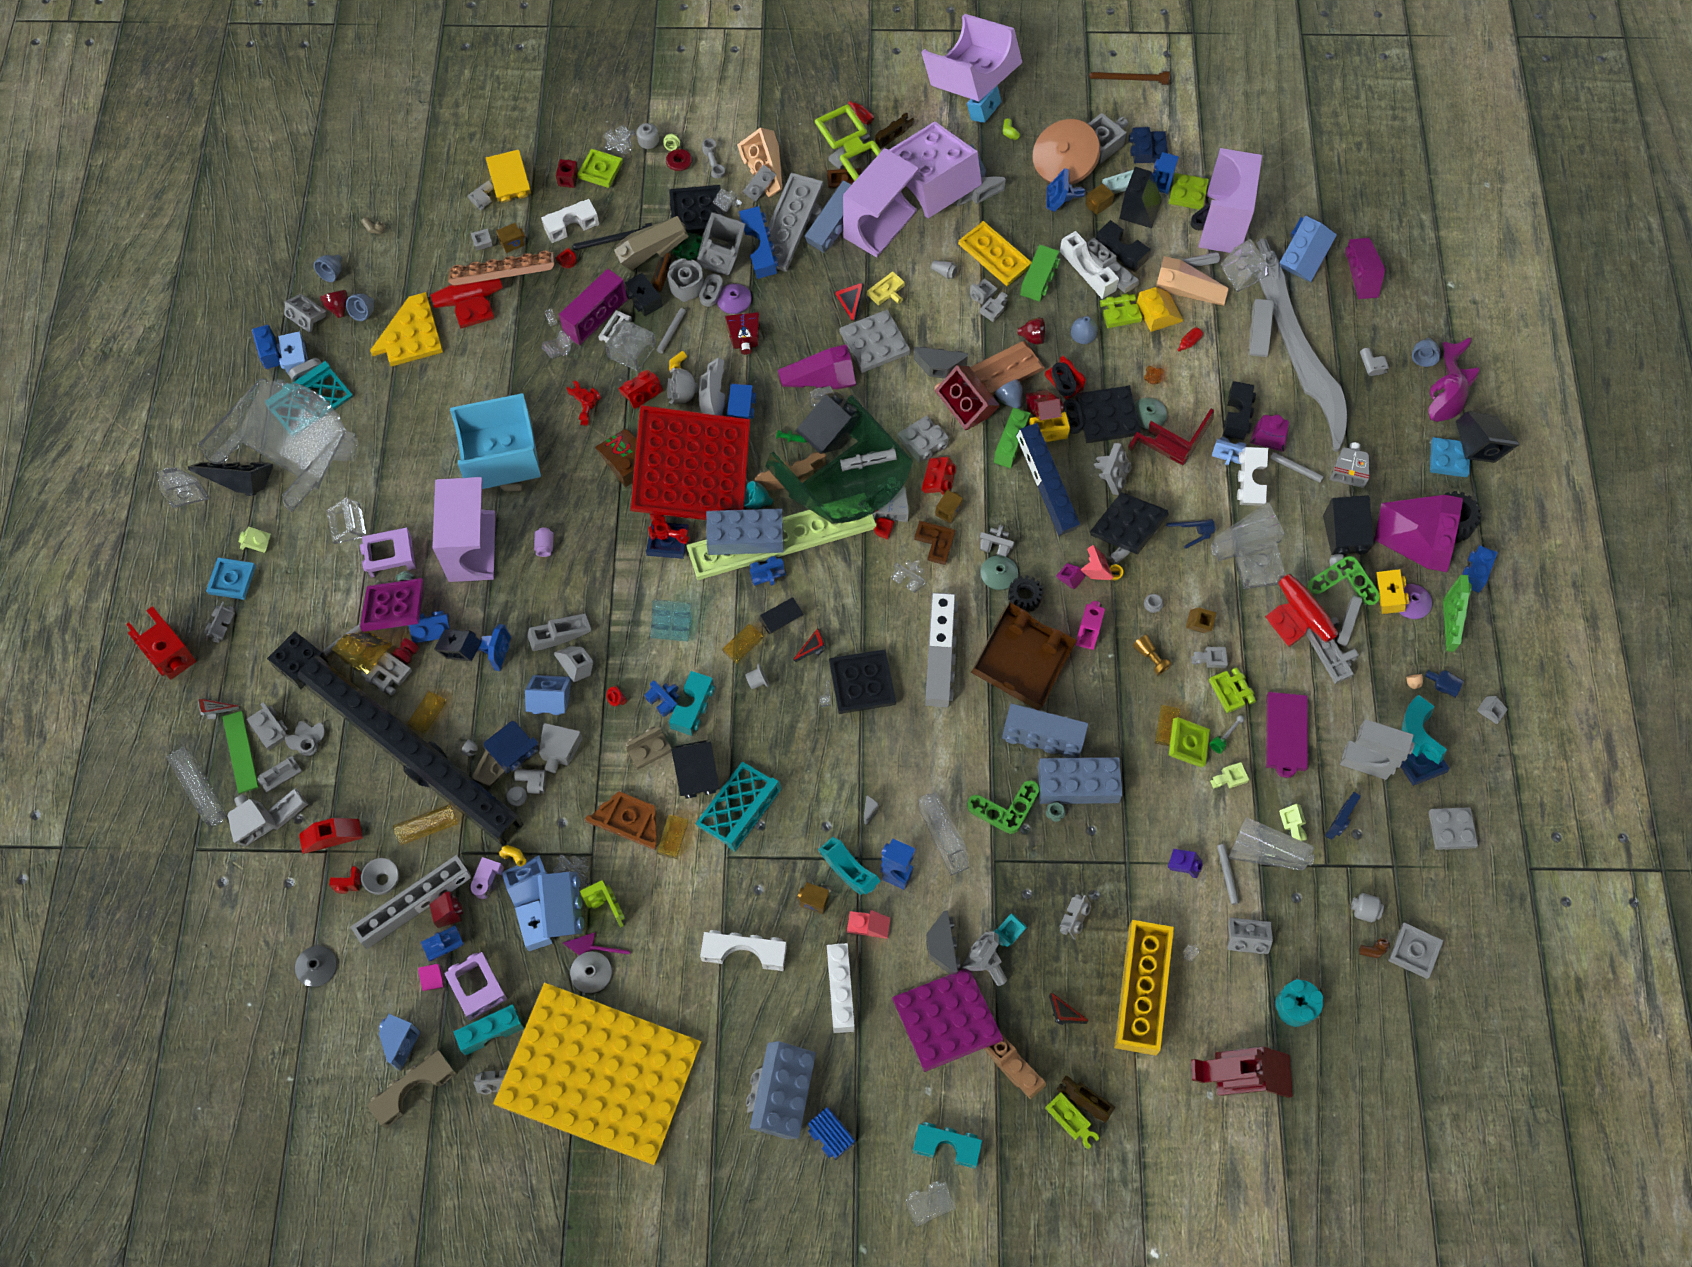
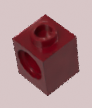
M569 159L559 160L555 175L558 186L575 188L579 172L576 161Z

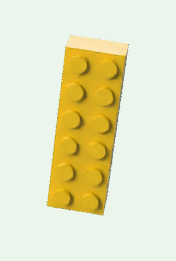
M1132 920L1129 925L1114 1046L1116 1049L1155 1056L1160 1052L1174 927Z

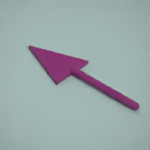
M595 932L562 943L579 956L586 952H592V949L622 954L631 953L629 950L593 945Z

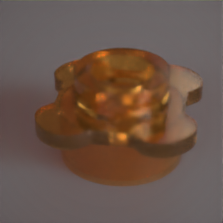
M1148 366L1144 380L1150 384L1161 383V375L1164 373L1163 369Z

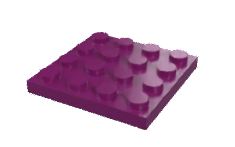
M966 968L958 971L957 974L947 975L892 997L895 1008L924 1072L1003 1041L1002 1035L971 971Z

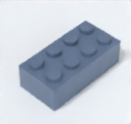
M782 509L706 511L708 555L784 553Z
M1010 703L1002 739L1011 744H1024L1030 749H1043L1050 754H1063L1066 758H1079L1088 723Z
M1119 758L1039 759L1037 766L1039 804H1051L1054 802L1060 804L1120 802L1122 785Z
M780 1041L767 1044L749 1129L784 1139H799L816 1052Z

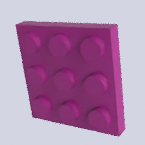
M423 579L367 586L360 622L362 632L419 624L424 590Z

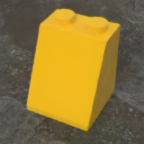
M519 150L486 157L498 202H509L512 200L511 198L515 197L519 199L526 198L528 194H531Z

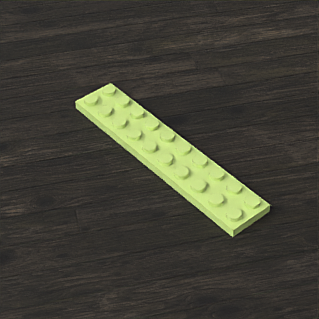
M862 494L783 517L784 553L708 555L707 539L686 546L698 581L749 566L754 562L766 561L772 556H784L870 531L876 527V523L866 496Z

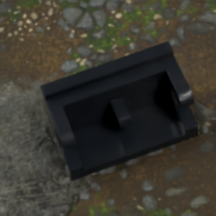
M792 597L761 614L759 621L767 633L772 634L804 614Z

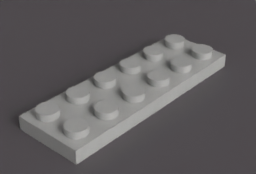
M794 173L790 174L768 225L771 237H768V241H772L775 250L772 252V256L777 257L779 265L776 266V269L787 272L823 188V181Z

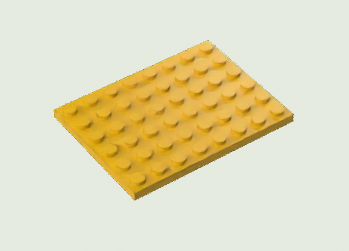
M544 982L493 1105L655 1166L701 1041Z

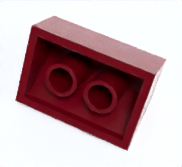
M957 365L935 389L937 395L964 430H969L988 419L1000 406L969 366Z

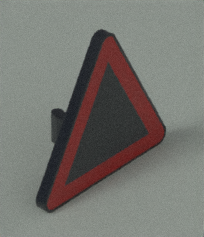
M863 283L835 291V296L852 321H855L864 288Z
M819 629L815 630L793 660L795 662L813 653L819 656L824 652L823 648L826 645Z
M1050 993L1049 998L1056 1023L1060 1025L1064 1023L1087 1024L1088 1020L1055 994Z

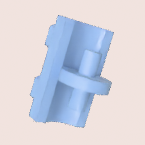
M1221 437L1216 440L1212 456L1226 460L1225 465H1229L1230 461L1241 464L1239 463V453L1246 447V444L1242 442L1233 444L1229 442L1228 438Z

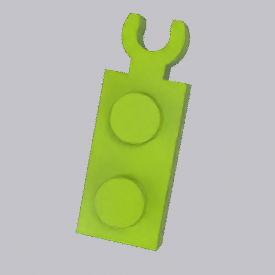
M1061 1092L1045 1107L1074 1140L1079 1136L1082 1138L1085 1148L1090 1149L1092 1147L1087 1141L1088 1137L1094 1138L1096 1142L1099 1140V1136L1095 1132L1088 1130L1091 1126L1090 1122Z

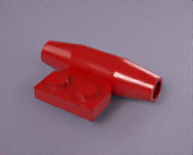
M500 278L461 285H449L430 294L434 308L455 306V315L461 329L493 320V312L489 301L485 297L503 289Z
M1288 574L1278 582L1289 603L1279 605L1266 615L1265 618L1288 647H1291L1304 637L1308 627L1325 643L1338 635L1327 612L1311 592L1294 576Z

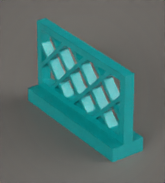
M324 361L266 400L265 403L272 414L277 417L294 438L347 402L353 395L331 370L328 363ZM332 376L334 379L333 386L324 385V380ZM313 387L320 388L318 396L309 395V390ZM323 388L332 389V396H322ZM336 390L344 391L347 394L342 398H334ZM298 397L305 398L303 406L294 405V400ZM308 399H316L317 406L307 407ZM321 400L330 401V406L326 409L320 408ZM282 408H290L288 416H281L277 411ZM293 409L302 410L301 418L291 417ZM306 410L315 411V416L311 419L305 418ZM300 421V427L293 431L290 428V422Z
M742 761L695 824L736 852L781 792V785L778 780L773 777L769 778ZM744 769L750 772L751 778L740 780L739 775ZM764 780L767 782L763 788L755 789V781ZM752 782L753 790L742 792L741 784ZM738 785L739 793L728 796V789ZM754 795V801L751 804L744 805L743 797ZM740 798L741 806L730 808L729 800ZM726 801L727 809L716 811V805L719 802ZM742 810V817L732 821L731 813ZM728 813L729 822L718 824L717 816ZM714 816L715 825L706 826L703 824L706 818ZM730 826L731 831L726 838L720 835L719 828Z

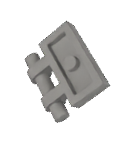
M380 649L369 661V665L373 669L370 672L364 669L361 672V676L366 678L365 680L369 684L379 687L381 692L392 696L396 692L391 687L392 683L395 682L400 686L412 670L383 649ZM380 673L386 676L384 681L378 678Z

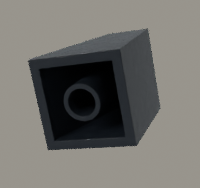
M1134 167L1124 194L1119 219L1152 228L1162 203V198L1152 171Z
M838 392L828 393L799 425L796 432L820 454L842 449L862 414L857 411L854 405L847 402L842 394Z
M1468 411L1456 420L1465 459L1495 463L1519 446L1517 439L1498 416Z
M1369 495L1332 498L1323 514L1331 555L1366 554L1373 545Z
M710 739L671 748L680 796H685V799L697 797L696 793L704 792L705 795L716 793V789H720Z

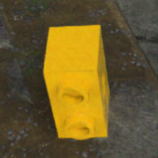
M1066 412L1061 413L1062 417L1039 420L1033 417L1029 420V425L1038 424L1045 442L1067 439L1070 430Z
M1400 569L1377 572L1381 613L1405 612V607L1409 604L1408 593H1404L1403 587H1406L1405 576H1401Z

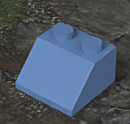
M533 675L525 689L526 712H532L533 714H565L569 703L571 678Z
M540 856L527 860L524 866L519 867L516 865L502 872L507 891L515 908L540 899L538 875L547 874Z
M388 1014L387 1018H384L379 1026V1037L387 1062L401 1071L421 1032L412 1023Z

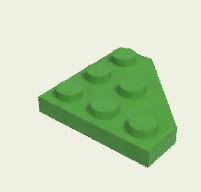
M1460 575L1443 598L1446 651L1454 652L1462 643L1468 599L1472 590L1468 575Z

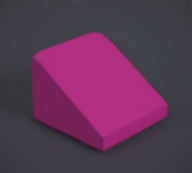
M439 964L418 968L422 991L444 987L442 967Z

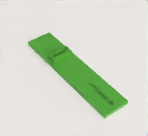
M239 711L223 716L238 794L257 789L259 787L243 712Z

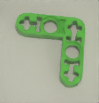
M1352 556L1341 559L1311 578L1307 583V588L1312 594H1319L1346 578L1358 597L1362 598V602L1365 605H1374L1380 599L1378 590L1357 559ZM1346 560L1348 562H1353V565L1351 566L1352 570L1350 568H1347L1341 572V570L1337 567V565H1339L1340 568L1345 566ZM1330 570H1335L1338 574L1335 581L1330 580L1327 576ZM1323 575L1324 580L1329 585L1326 586V583H1323L1319 586V591L1318 589H1313V581L1316 583L1323 580L1320 576ZM1358 575L1362 576L1365 580L1362 586H1357L1354 582L1355 577ZM1367 585H1369L1370 588H1368V589H1366V590H1367L1370 594H1371V593H1374V595H1375V596L1373 597V600H1374V601H1373V602H1372L1371 600H1368V601H1367V600H1366V597L1368 596L1367 593H1366L1365 591H1363V592L1361 593V592H1360V589H1363V588H1365Z
M1034 781L1024 782L1009 810L979 795H973L968 799L967 809L971 814L1006 833L1014 834L1020 829L1036 800L1039 786ZM1032 787L1033 792L1029 794L1028 799L1024 798L1027 792L1026 789ZM976 801L980 802V807H976V809H974L972 803H976ZM1019 802L1024 803L1026 810L1019 812L1016 810L1015 805ZM985 805H987L988 807L985 810V814H983L982 808H985ZM990 810H997L999 817L992 819L989 817L988 812ZM1015 815L1017 816L1015 820L1016 826L1010 828L1008 827V822H1011Z

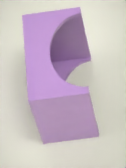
M964 14L962 16L963 25L960 37L948 54L940 56L928 52L926 49L921 53L931 86L980 101L1022 63L1014 28Z
M935 121L889 149L892 153L919 168V172L913 176L906 186L920 202L927 218H930L982 185L978 151Z
M884 148L843 194V238L873 256L878 257L917 212V208L906 200L901 190L919 172V168Z
M1220 148L1207 191V197L1215 200L1211 201L1199 241V248L1240 254L1254 212L1262 155Z
M482 477L435 480L433 550L449 582L494 580L495 510L481 509Z

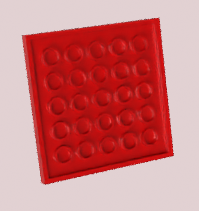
M640 405L630 511L707 520L706 511L743 510L750 419Z

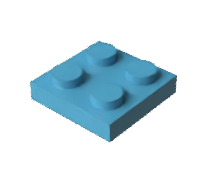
M1433 437L1431 440L1430 472L1468 477L1470 459H1465L1461 441Z
M217 558L206 592L210 595L245 600L256 565L250 562Z

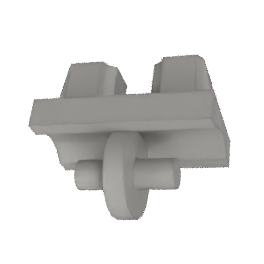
M999 525L998 529L991 528L990 533L996 536L981 532V551L990 553L992 544L999 545L997 555L1008 556L1010 549L1014 547V541L1001 538V536L1006 538L1009 536V532L1003 531L1004 525Z

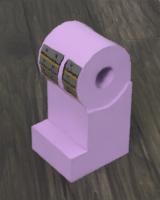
M482 857L470 887L477 898L485 899L489 897L495 875H502L504 870L501 863Z

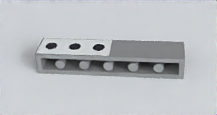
M932 593L925 706L948 707L949 701H953L954 689H950V683H954L955 671H951V665H955V654L952 653V647H956V636H953V630H957V618H954V612L958 613V601H955V594Z
M455 855L352 925L351 929L360 943L368 949L430 907L429 904L448 891L452 892L471 879L472 876L459 857Z

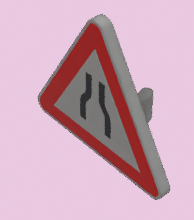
M198 699L200 715H206L207 719H216V713L239 709V705Z

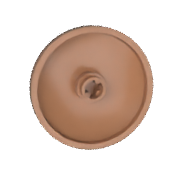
M1076 119L1058 121L1047 127L1038 137L1033 149L1034 166L1039 175L1048 183H1051L1066 168L1069 170V184H1076L1090 175L1096 167L1101 152L1099 138L1093 128L1083 121Z

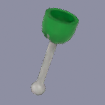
M1237 716V721L1223 737L1217 736L1212 739L1209 746L1214 752L1221 754L1226 749V738L1239 723L1244 722V716Z

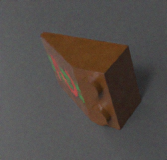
M626 428L595 447L624 487L633 483L637 439Z

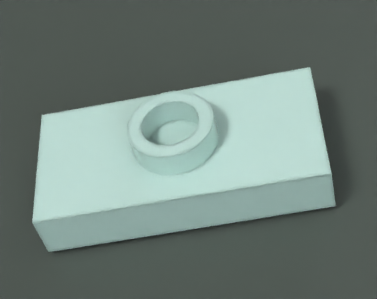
M1133 170L1105 178L1102 183L1114 194L1126 191Z

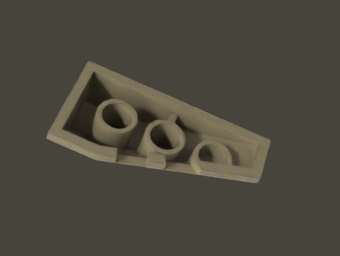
M676 216L629 234L617 243L614 251L620 263L633 271L686 230L680 218Z

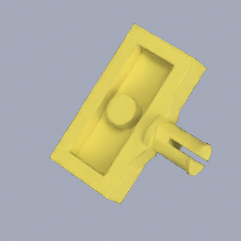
M891 272L867 290V295L878 306L890 298L899 304L903 298L897 294V291L905 286V282L894 272Z

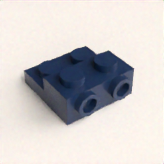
M1133 127L1132 132H1129V143H1132L1130 156H1133L1134 163H1155L1157 158L1160 159L1162 152L1168 154L1165 131L1150 132V127Z

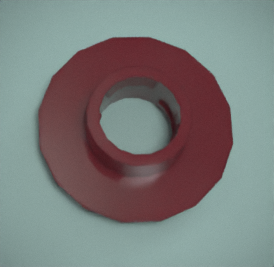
M684 149L672 150L666 156L667 166L674 171L686 170L692 163L691 154ZM678 159L683 160L682 162H675Z

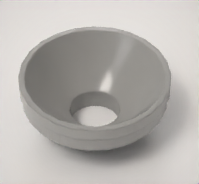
M377 858L370 861L364 867L361 874L362 885L368 892L374 895H385L391 892L399 881L397 866L386 858ZM380 875H388L389 879L386 884L379 885L377 883Z

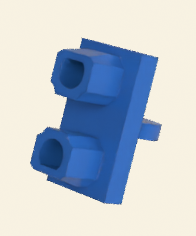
M776 556L769 557L767 563L763 565L759 562L750 564L751 569L749 570L754 586L767 581L773 586L775 585L774 579L786 575L782 558L778 559Z
M653 680L650 683L651 688L645 694V698L650 704L660 699L662 703L656 708L665 717L673 712L675 706L678 705L671 697L675 700L680 697L676 693L679 687L676 684L669 686L665 683L662 686L666 690L664 691Z
M453 926L440 933H435L434 936L422 941L421 945L430 962L463 946L464 943L457 927Z

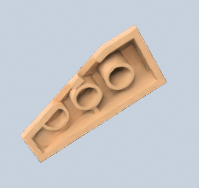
M759 128L737 145L743 162L750 167V172L753 175H756L763 164L776 174L764 190L768 197H772L782 190L779 145L773 130Z
M1163 257L1156 284L1157 288L1165 290L1170 294L1224 306L1228 292L1226 286L1182 260Z

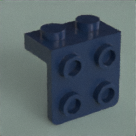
M511 721L484 742V748L508 774L511 771L517 770L527 758H532L538 752L539 744L534 737L530 739L515 721Z

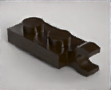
M904 113L898 120L891 122L889 126L878 131L875 135V142L878 147L882 149L905 133V129L914 124V118L906 120L908 119V113Z
M1065 1075L1062 1082L1067 1087L1060 1083L1057 1087L1058 1092L1071 1094L1069 1098L1078 1106L1083 1107L1095 1118L1106 1123L1115 1106L1081 1082L1076 1084L1069 1076Z

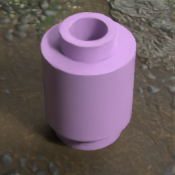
M539 528V530L535 531L534 550L537 556L548 557L553 551L554 533L549 528Z

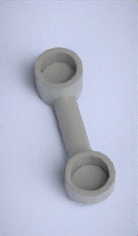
M706 138L703 140L702 150L709 158L712 167L711 176L713 178H722L725 176V168L723 165L717 164L714 155L716 142L714 139Z

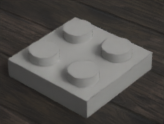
M1471 807L1430 809L1428 811L1435 850L1470 849L1478 846Z
M1403 923L1388 961L1428 979L1432 973L1443 940Z

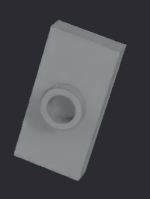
M293 789L267 811L277 825L274 829L278 830L308 805L298 789Z

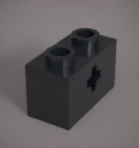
M643 273L624 282L627 298L629 300L632 299L638 312L641 311L644 316L663 307L661 296Z
M444 630L434 650L446 659L472 661L482 641L470 630Z

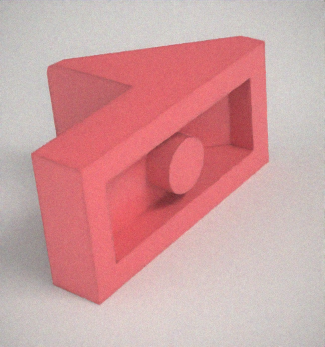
M1094 545L1090 546L1087 549L1090 555V563L1084 566L1081 571L1090 579H1113L1114 577L1105 555Z
M870 910V914L850 911L847 933L888 939L890 917Z

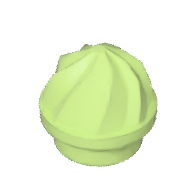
M671 133L665 136L664 146L667 150L672 151L679 148L680 139L677 137V134Z

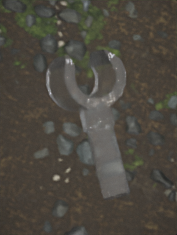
M829 680L826 681L825 695L819 696L821 707L831 705V681Z

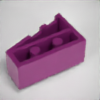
M1349 239L1348 247L1345 248V256L1348 259L1358 299L1379 298L1385 267L1371 239Z

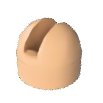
M1422 674L1406 677L1407 684L1412 689L1420 688L1423 685Z

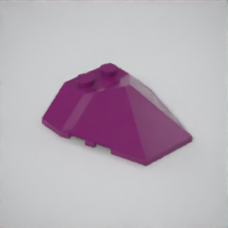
M1437 495L1382 503L1374 540L1427 569L1447 572L1453 553L1463 498Z

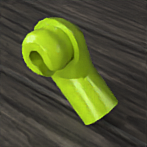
M1005 119L1003 124L1004 136L1017 140L1020 137V133L1012 127L1011 119Z

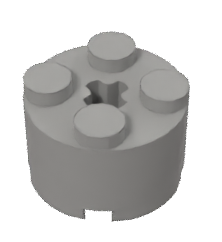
M679 259L670 265L668 282L671 293L683 302L699 296L704 279L702 268L695 260Z

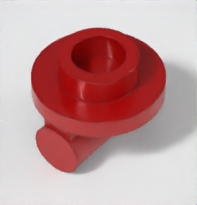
M617 686L610 687L607 690L606 696L610 705L618 706L627 703L628 700Z

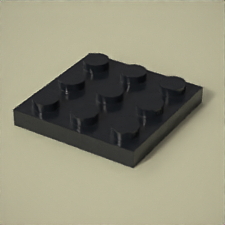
M720 185L669 189L671 218L678 216L681 222L685 224V230L688 233H704L711 213L723 215Z
M1130 385L1076 394L1083 417V432L1086 444L1134 437L1136 432L1140 433Z
M1121 492L1090 530V533L1095 538L1138 555L1168 517L1169 513L1164 508Z
M886 649L829 658L838 714L896 705Z

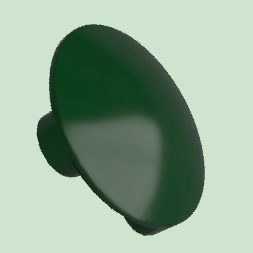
M687 232L688 237L671 251L678 259L696 261L703 237Z

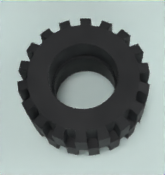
M1457 491L1447 492L1444 495L1463 498L1460 515L1462 522L1458 524L1455 541L1456 543L1461 542V540L1465 541L1472 535L1481 521L1482 513H1479L1481 508L1477 506L1478 502L1476 500H1472V496H1466L1464 492L1460 494Z

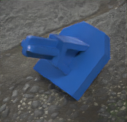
M1064 168L1047 186L1046 208L1055 212L1064 202H1069L1072 198L1085 196L1084 188H1072V185L1069 184L1068 169Z
M499 624L494 628L492 636H482V642L477 650L488 654V660L496 671H501L505 655L509 649L511 635L506 626Z

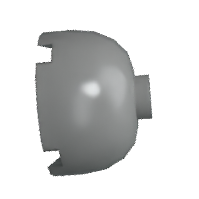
M672 368L670 370V373L673 374L672 379L668 378L667 384L668 399L672 397L669 403H688L693 398L694 393H697L698 383L695 382L691 372L685 369Z

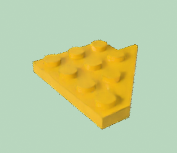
M426 292L407 298L371 348L372 356L387 353L390 366L392 367L443 353Z

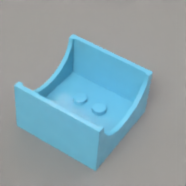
M523 393L450 408L460 450L461 460H458V466L463 478L482 477V489L541 477L532 422Z

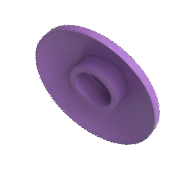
M728 284L722 287L717 304L726 313H742L751 304V293L741 284Z
M1406 584L1403 590L1404 593H1408L1409 604L1406 605L1405 612L1399 613L1409 619L1425 617L1432 608L1430 594L1419 585Z

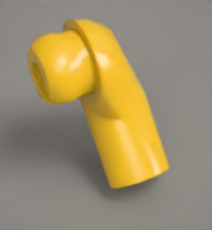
M505 845L499 851L501 858L508 859L511 856L519 867L526 864V859L518 848Z

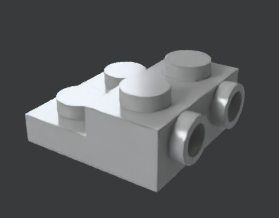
M927 415L897 434V438L918 463L928 460L937 451L944 450L949 440V437L940 426H935Z

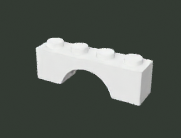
M1076 231L1062 239L1060 253L1102 299L1117 290L1119 278L1109 267L1101 268L1094 262L1089 254L1086 241Z
M710 930L709 933L704 932L700 957L703 962L722 964L729 954L738 950H747L754 953L760 959L763 969L784 971L787 945L781 938L773 937L770 940H766L758 935H751L749 938L742 937V934L739 933L724 935L720 931Z
M848 943L827 945L833 1033L854 1032Z

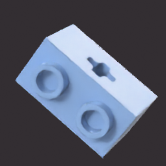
M300 331L278 336L279 344H277V349L282 356L279 362L281 368L285 369L288 375L293 367L308 361L305 341Z
M539 900L515 908L524 944L528 951L553 944L551 937H543ZM535 922H538V924H537V927H538V928H535V929H534V928H533V927H534V923H535Z

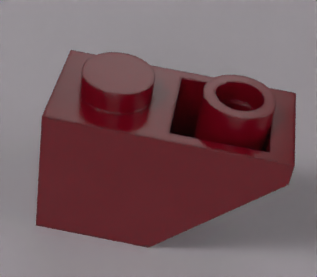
M449 891L429 904L433 923L437 928L462 921V904Z

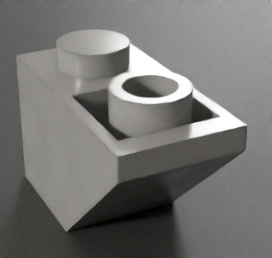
M569 646L554 652L555 657L573 682L591 675L593 660L584 648Z

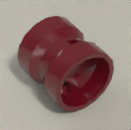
M404 638L401 641V646L396 648L392 654L401 662L409 664L413 654H416L420 648L413 641Z

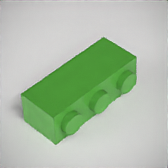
M1039 244L1022 283L1021 296L1039 302L1043 295L1046 296L1049 288L1047 284L1052 282L1055 274L1053 270L1054 268L1057 269L1060 263L1058 250Z
M1013 407L995 452V464L1008 468L1012 467L1020 447L1016 435L1021 428L1028 426L1029 412Z

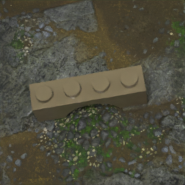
M439 1050L429 1053L424 1058V1062L411 1067L406 1072L407 1075L401 1079L394 1080L389 1084V1088L386 1091L377 1093L371 1098V1102L367 1106L382 1127L387 1129L404 1115V1098L414 1086L422 1083H431L440 1088L457 1075Z

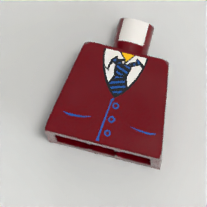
M759 312L725 316L726 328L732 347L734 349L740 348L743 355L750 354L751 347L758 346Z

